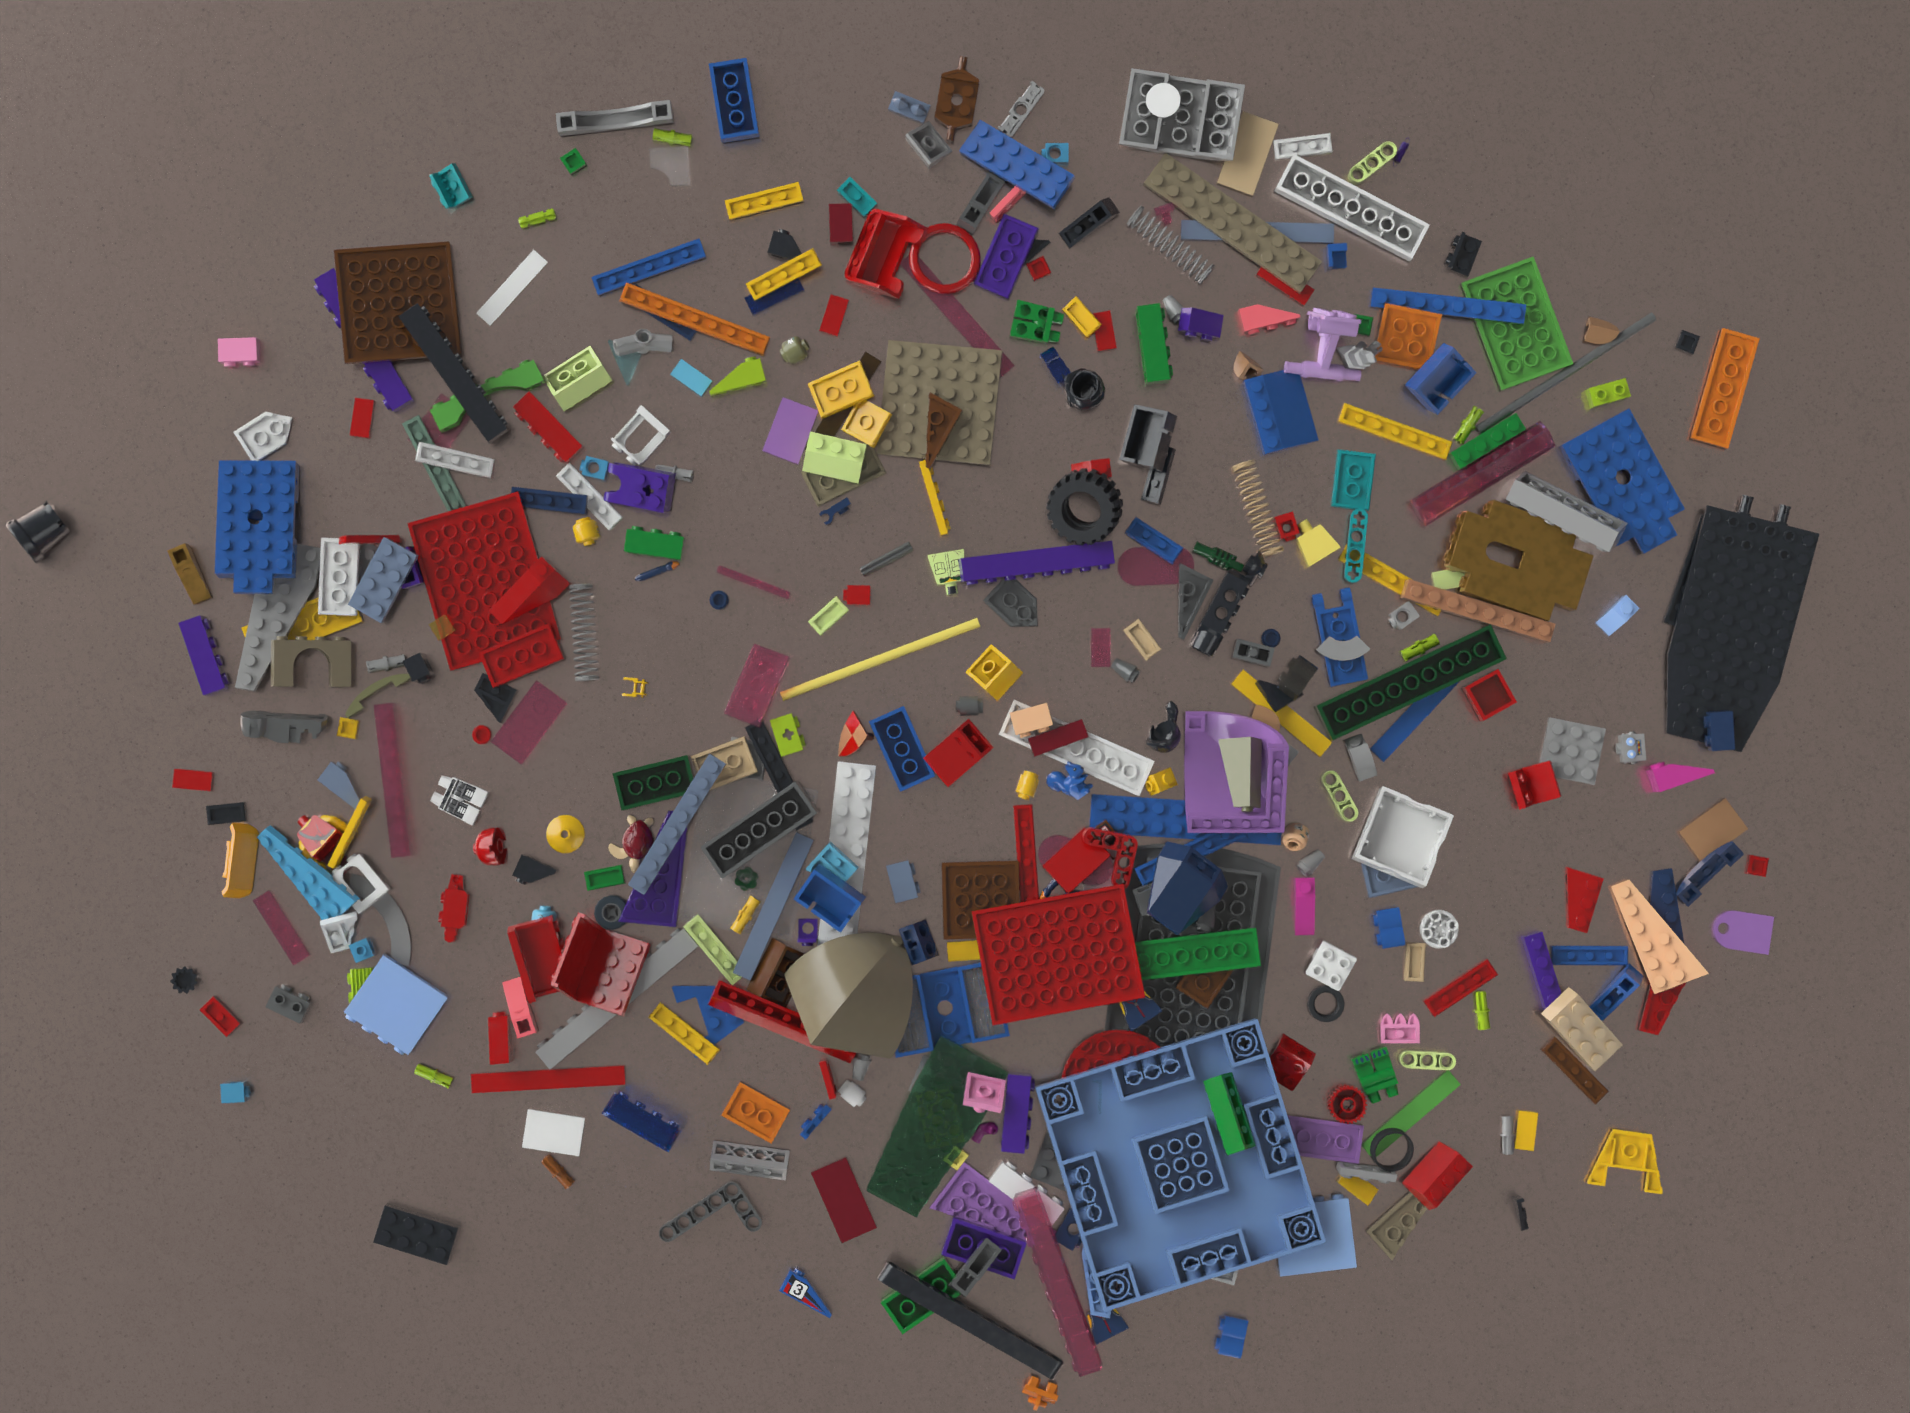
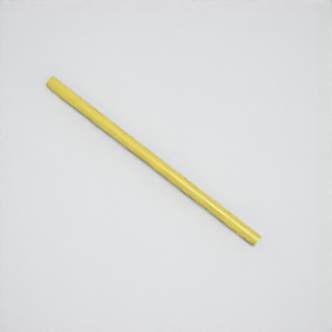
M977 618L781 691V697L785 701L980 627Z

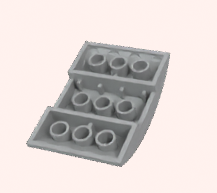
M1131 68L1119 144L1179 157L1233 161L1245 85L1209 79L1205 81L1177 77L1167 73ZM1159 83H1168L1174 86L1180 94L1179 108L1168 117L1155 116L1146 105L1148 91Z

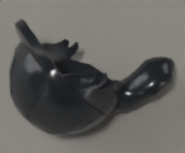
M1169 701L1166 705L1167 721L1159 723L1155 729L1152 725L1149 737L1146 740L1147 745L1161 753L1174 750L1181 739V732L1176 723L1179 711L1173 701Z

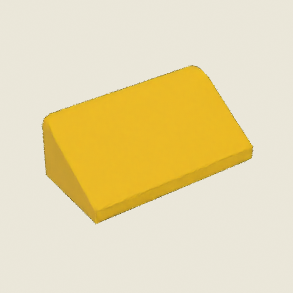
M1340 1176L1337 1180L1341 1186L1367 1206L1378 1192L1375 1186L1359 1177L1345 1178Z

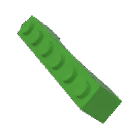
M525 360L515 369H506L497 378L493 376L486 379L485 383L481 386L486 392L483 395L485 397L488 394L502 390L529 392L545 384L535 361ZM454 395L445 403L443 401L436 403L432 406L433 409L430 410L441 433L459 426L463 416L466 414V411Z

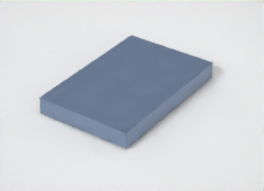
M1361 863L1369 898L1418 887Z

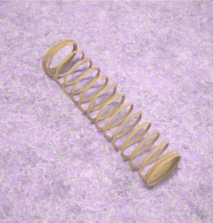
M1255 459L1232 466V470H1234V473L1245 472L1237 476L1236 480L1248 479L1240 483L1238 487L1250 486L1242 490L1240 494L1253 493L1245 497L1242 501L1246 502L1256 500L1254 502L1247 504L1245 508H1256L1250 511L1247 514L1248 516L1259 515L1249 521L1250 523L1264 521L1252 527V530L1264 529L1256 533L1254 537L1267 536L1265 538L1260 539L1256 543H1270L1261 547L1258 550L1261 552L1267 551L1261 553L1263 557H1266L1284 551L1283 546L1263 549L1281 540L1275 539L1266 542H1261L1269 537L1278 534L1279 532L1258 535L1264 531L1276 527V525L1274 524L1256 528L1257 526H1260L1266 522L1273 520V517L1253 521L1261 516L1270 513L1271 510L1250 514L1256 510H1259L1269 505V503H1265L1261 505L1248 507L1258 501L1267 498V496L1245 500L1265 490L1259 489L1255 491L1244 492L1263 483L1257 482L1242 485L1250 480L1259 477V474L1239 478L1245 474H1248L1258 469L1257 467L1251 469L1237 471L1241 468L1255 464L1256 461Z

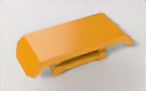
M232 823L230 825L232 839L227 841L226 844L227 854L222 877L227 878L222 895L227 898H242L252 892L258 847L257 836L259 833L255 827L249 824Z

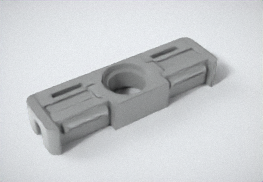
M1034 81L1030 82L1031 86L1027 88L1022 97H1019L1009 111L1010 115L1007 116L1001 127L998 126L1000 132L1011 138L1044 94V89L1041 86H1037ZM1024 105L1027 111L1025 114L1019 115L1016 112V107Z

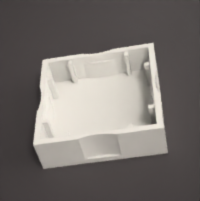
M1382 786L1378 790L1351 859L1424 888L1427 886L1436 863L1438 850L1445 840L1454 815L1433 806L1418 803L1404 794Z

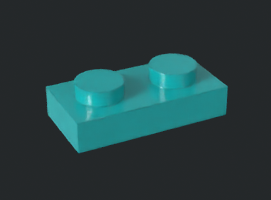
M851 177L837 189V192L848 203H851L864 218L877 205V202Z

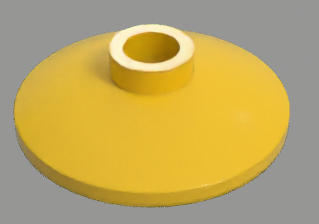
M561 815L550 822L547 827L546 837L549 845L555 851L571 853L582 845L585 831L582 823L577 818L570 815ZM564 830L568 832V837L563 838L561 835Z

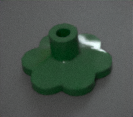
M746 867L744 870L739 869L736 872L735 884L740 886L742 891H747L749 888L754 889L757 886L758 874L753 872L750 867Z

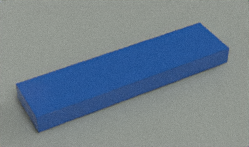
M1550 946V958L1553 965H1628V946Z

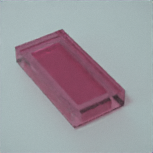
M1091 628V667H1110V628Z

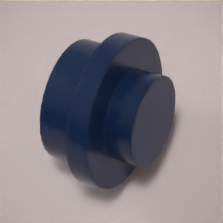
M718 590L711 594L709 601L713 608L721 610L728 605L729 598L725 592Z
M1267 629L1261 636L1263 645L1273 648L1281 640L1279 632L1275 629Z

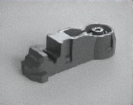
M256 710L241 713L240 727L243 735L246 737H266L278 743L295 742L300 744L306 729H308V733H312V739H316L327 728L328 716L326 714L307 715L269 713Z

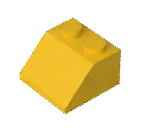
M992 644L966 671L977 684L997 701L1023 674L1011 660Z

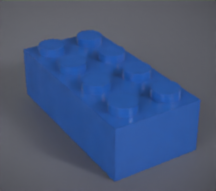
M747 58L709 63L721 142L726 143L760 137Z
M904 706L869 721L900 792L935 777L932 768L923 759L926 754Z

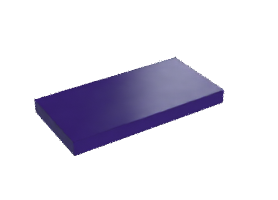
M1003 214L974 281V285L1009 299L1039 228Z

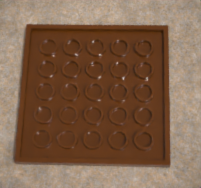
M449 241L334 250L345 364L427 358L399 318V315L417 303L420 307L425 306L430 313V316H428L429 320L432 323L435 321L442 330L439 332L441 337H447L452 344L451 351L454 354L458 353L461 355Z

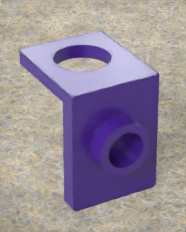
M799 918L797 942H802V946H813V943H817L818 919ZM805 923L813 925L814 930L812 933L806 934L803 932L802 927Z

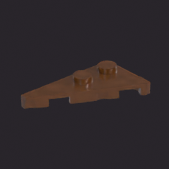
M931 392L929 393L927 453L925 460L928 469H931L963 412L962 409Z

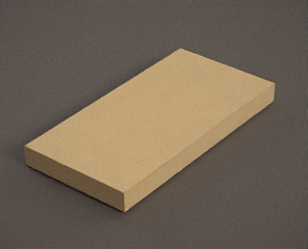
M1243 111L1239 121L1233 161L1224 162L1217 184L1253 197L1279 124Z

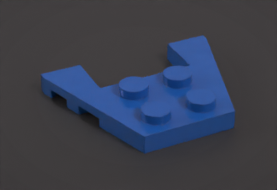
M672 986L677 1003L694 997L697 998L709 1034L704 1036V1038L713 1045L744 1023L743 1019L708 1005L715 986Z

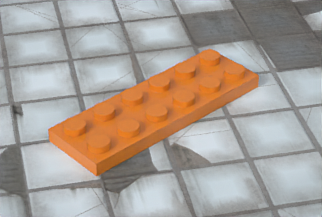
M1725 328L1721 329L1690 439L1724 449L1729 448L1760 338Z

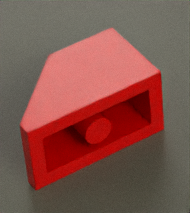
M1110 458L1071 464V471H1080L1081 468H1087L1088 472H1090L1092 469L1098 470L1099 475L1106 474L1108 476L1106 479L1112 478Z

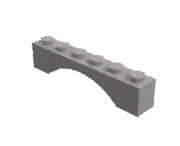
M670 100L649 102L612 110L556 113L557 130L560 136L674 123Z

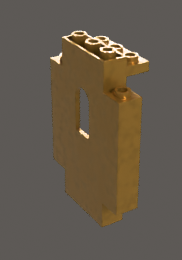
M1496 500L1488 501L1484 505L1482 510L1484 516L1470 511H1462L1461 514H1458L1455 521L1457 525L1456 530L1451 534L1449 540L1451 543L1450 548L1444 555V566L1446 567L1445 570L1465 573L1459 582V587H1461L1459 592L1545 621H1550L1554 605L1569 611L1577 610L1594 555L1573 548L1576 535L1567 534L1561 530V527L1550 525L1539 516H1532L1527 511ZM1498 542L1523 551L1518 569L1491 560L1486 554L1488 544Z

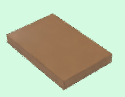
M1723 798L1678 831V833L1697 859L1701 861L1715 849L1733 841L1748 830V828L1727 799Z

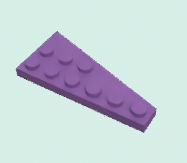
M965 1161L929 1207L930 1209L1021 1238L1043 1247L1048 1244L1056 1233L1055 1229L1050 1228L990 1183L986 1177Z

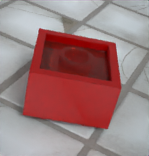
M1499 669L1491 671L1462 688L1480 721H1484L1517 703Z

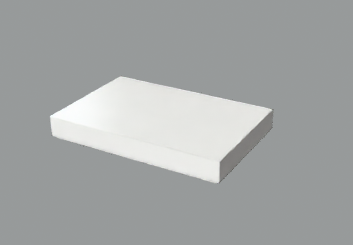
M528 1109L522 1148L580 1156L585 1117Z

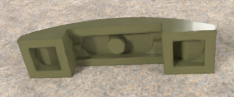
M409 674L392 675L371 684L353 700L345 716L352 718L366 709L363 701L389 684L393 683L397 688L411 680Z

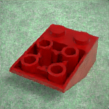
M967 719L923 759L945 785L949 787L994 747L971 720Z

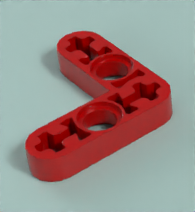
M1094 827L1086 828L1082 833L1083 841L1086 844L1117 851L1111 884L1118 885L1116 879H1120L1121 873L1117 872L1119 869L1127 872V874H1122V879L1125 882L1121 883L1124 884V889H1126L1130 883L1138 847L1137 840L1129 834ZM1093 831L1094 835L1101 837V844H1099V839L1092 838L1090 841L1087 834H1091ZM1108 835L1115 837V842L1112 845H1106L1105 838ZM1128 839L1133 843L1132 846L1128 847V852L1131 855L1121 853L1122 850L1126 852L1127 846L1124 845V842H1128ZM1127 857L1129 865L1122 868L1119 865V861L1121 858Z

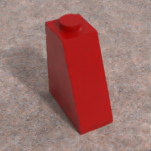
M494 1012L493 1016L488 1017L490 1065L510 1063L514 1061L509 1015H504V1012Z

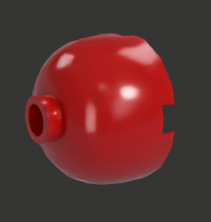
M500 827L485 829L478 834L473 844V852L483 864L498 866L506 862L508 849H503L502 840L506 841L503 830Z

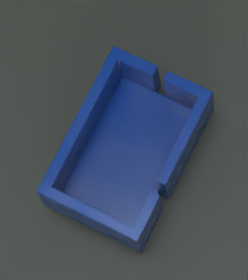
M1443 343L1405 386L1427 410L1438 415L1449 403L1447 399L1439 396L1440 393L1453 399L1477 372L1467 361H1464V358L1454 347Z
M819 863L794 897V900L806 909L810 907L813 901L817 904L811 912L841 933L866 896Z

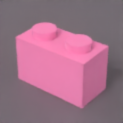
M256 337L218 339V362L224 364V367H235L236 363H243V366H255V363H260V340Z

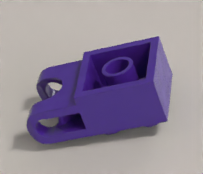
M618 462L608 464V472L619 477L621 486L617 491L605 492L604 501L661 513L670 511L676 473Z

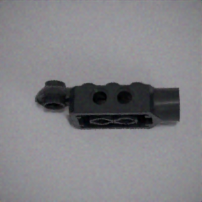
M1258 551L1256 556H1250L1243 569L1246 572L1245 576L1235 570L1229 569L1226 572L1190 643L1192 648L1210 657H1214L1224 638L1222 633H1227L1231 625L1229 619L1231 616H1236L1240 605H1238L1239 600H1243L1249 591L1247 585L1252 587L1256 578L1261 579L1268 566L1260 551ZM1226 592H1230L1233 594V601L1230 602L1226 600ZM1217 609H1222L1225 612L1223 619L1217 617Z

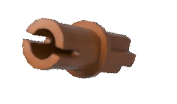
M550 1155L543 1158L542 1164L551 1172L552 1178L555 1177L565 1189H568L575 1182L565 1172L564 1167H561Z

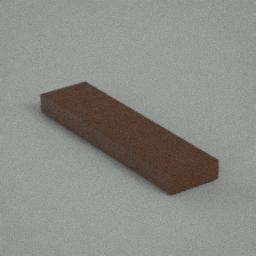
M1555 1036L1540 1049L1595 1105L1609 1092Z

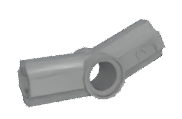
M639 329L634 335L613 340L614 351L618 357L634 352L645 354L650 350L671 352L672 335L655 334L647 329Z

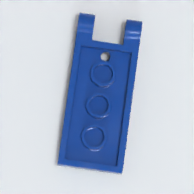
M1350 587L1340 589L1343 603L1341 607L1325 610L1322 593L1312 595L1321 644L1329 636L1338 641H1348L1355 636L1360 638ZM1334 613L1338 614L1337 618L1333 617ZM1364 655L1346 661L1333 660L1324 656L1330 687L1368 679Z

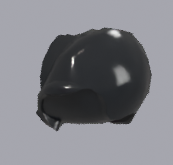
M1080 368L1064 378L1068 405L1071 408L1075 407L1081 411L1092 410L1099 406L1105 397L1106 389L1103 380L1095 371Z

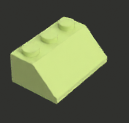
M591 346L542 376L563 411L572 408L575 404L612 381Z
M810 432L802 471L859 484L867 444Z

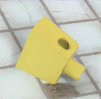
M1307 519L1298 524L1303 535L1298 537L1296 541L1307 567L1341 548L1321 524L1312 528Z

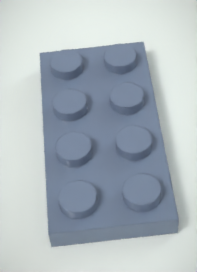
M383 537L348 605L383 623L419 555Z

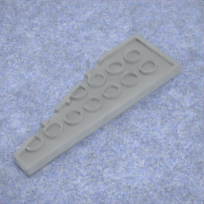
M297 544L296 578H274L273 594L254 595L235 684L236 689L253 692L257 690L267 672L266 670L271 664V640H276V636H288L302 608H304L309 596L316 588L320 571L321 548Z

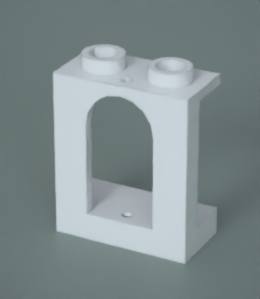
M642 405L614 438H611L614 442L612 446L619 453L624 451L628 455L626 459L634 466L636 464L641 466L671 433ZM645 419L659 432L642 451L636 454L630 453L625 447V442Z
M354 853L346 860L348 863L344 867L340 865L331 872L333 880L339 885L343 884L346 886V891L352 896L356 894L343 879V873L351 866L360 869L376 889L362 902L359 899L353 905L358 914L363 913L391 890L389 885L382 881L363 858L364 855L362 853L358 855Z

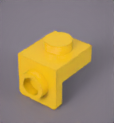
M1171 767L1148 776L1145 782V787L1151 796L1178 785Z

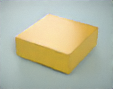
M340 717L337 736L357 739L360 720Z

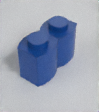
M1399 907L1375 911L1376 915L1372 916L1374 927L1378 926L1379 934H1376L1377 945H1381L1382 949L1406 945Z
M1225 1315L1224 1319L1220 1318L1218 1330H1221V1335L1215 1341V1349H1218V1354L1241 1359L1248 1319Z

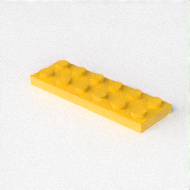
M318 597L306 602L288 634V640H296V636H306L307 640H315V637H326L363 622L359 611L357 616L319 615ZM248 625L241 628L244 637H246Z

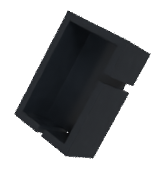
M1134 404L1119 460L1129 465L1162 472L1172 438L1169 432L1173 433L1177 416L1168 411Z

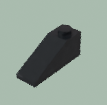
M1110 197L1102 199L1060 231L1059 234L1068 247L1072 248L1120 212Z

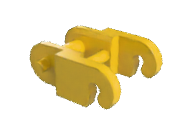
M623 678V680L633 681L634 689L632 694L622 693V696L637 697V695H641L642 698L643 695L647 696L644 693L645 684H648V682H645V679L639 681L638 678ZM637 683H641L640 693H636Z

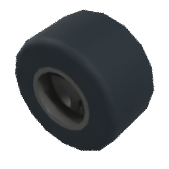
M616 895L606 896L599 900L594 911L598 924L609 930L618 929L625 925L626 922H619V918L627 902Z

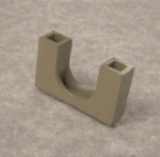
M276 636V640H271V687L293 686L294 661L297 655L305 649H315L321 652L327 659L329 687H351V641H346V637H334V640H327V637H315V640H307L306 636H296V640H288V636Z

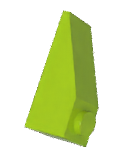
M756 356L746 358L745 362L737 366L709 391L710 396L766 383L761 359H756Z

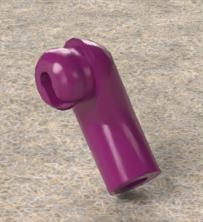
M994 1122L980 1124L971 1140L980 1144L984 1135L996 1134L998 1126Z

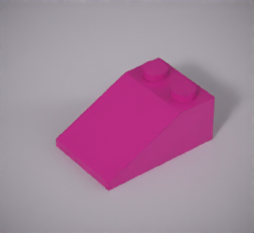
M1665 762L1650 765L1651 769L1646 770L1653 792H1662L1715 773L1714 769L1665 764Z

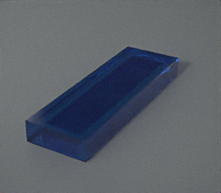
M799 278L755 301L752 295L745 297V300L752 315H756L803 292L804 288Z

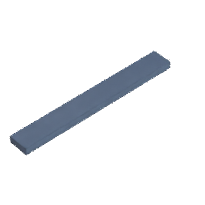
M1181 220V240L1223 241L1197 221ZM1266 222L1295 243H1334V224Z
M796 832L735 966L734 974L751 980L811 848L813 839Z

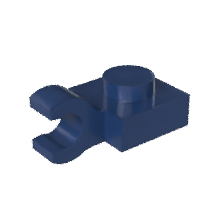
M846 497L831 506V508L821 511L819 515L828 514L829 520L824 523L829 525L832 523L834 515L839 513L841 516L848 512L851 503Z

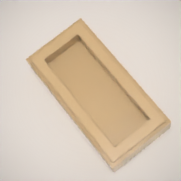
M1139 619L1123 630L1145 660H1148L1161 650Z
M1406 942L1404 981L1424 982L1426 943Z

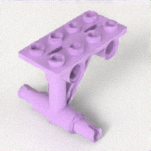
M1313 308V311H1308V329L1317 331L1320 336L1317 362L1303 361L1302 363L1285 361L1284 373L1300 374L1303 378L1333 379L1336 382H1341L1343 379L1360 381L1361 369L1345 368L1340 364H1331L1340 335L1356 337L1362 320L1357 319V315L1339 310L1329 311Z

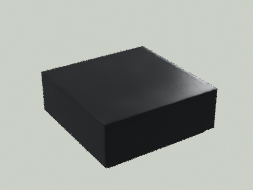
M1681 330L1675 349L1693 355L1700 336Z

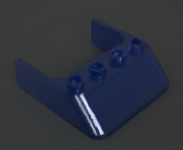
M616 1090L601 1114L657 1147L670 1152L684 1127L671 1119L669 1122L662 1119L664 1115L655 1110L650 1112L645 1109L646 1105L638 1100L633 1102L629 1100L630 1096L621 1090Z

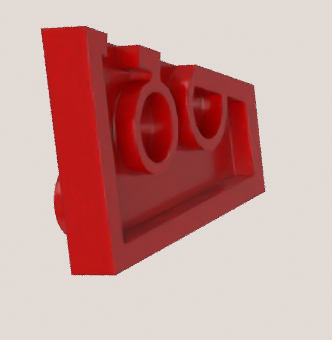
M1566 867L1568 928L1587 933L1604 878Z

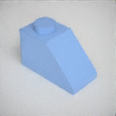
M1624 595L1596 624L1610 636L1640 608L1627 595Z

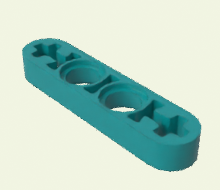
M1361 508L1355 509L1351 513L1344 567V578L1349 583H1356L1362 577L1368 514ZM1358 512H1361V516H1364V519L1360 521V526L1363 525L1364 529L1359 527L1352 528V525H1357V519L1354 518V515H1357ZM1354 531L1361 532V541L1356 542L1352 539ZM1352 550L1359 551V560L1353 561L1350 558ZM1348 562L1360 564L1359 567L1355 566V573H1358V576L1354 577V580L1348 575V572L1352 571V566H1348Z

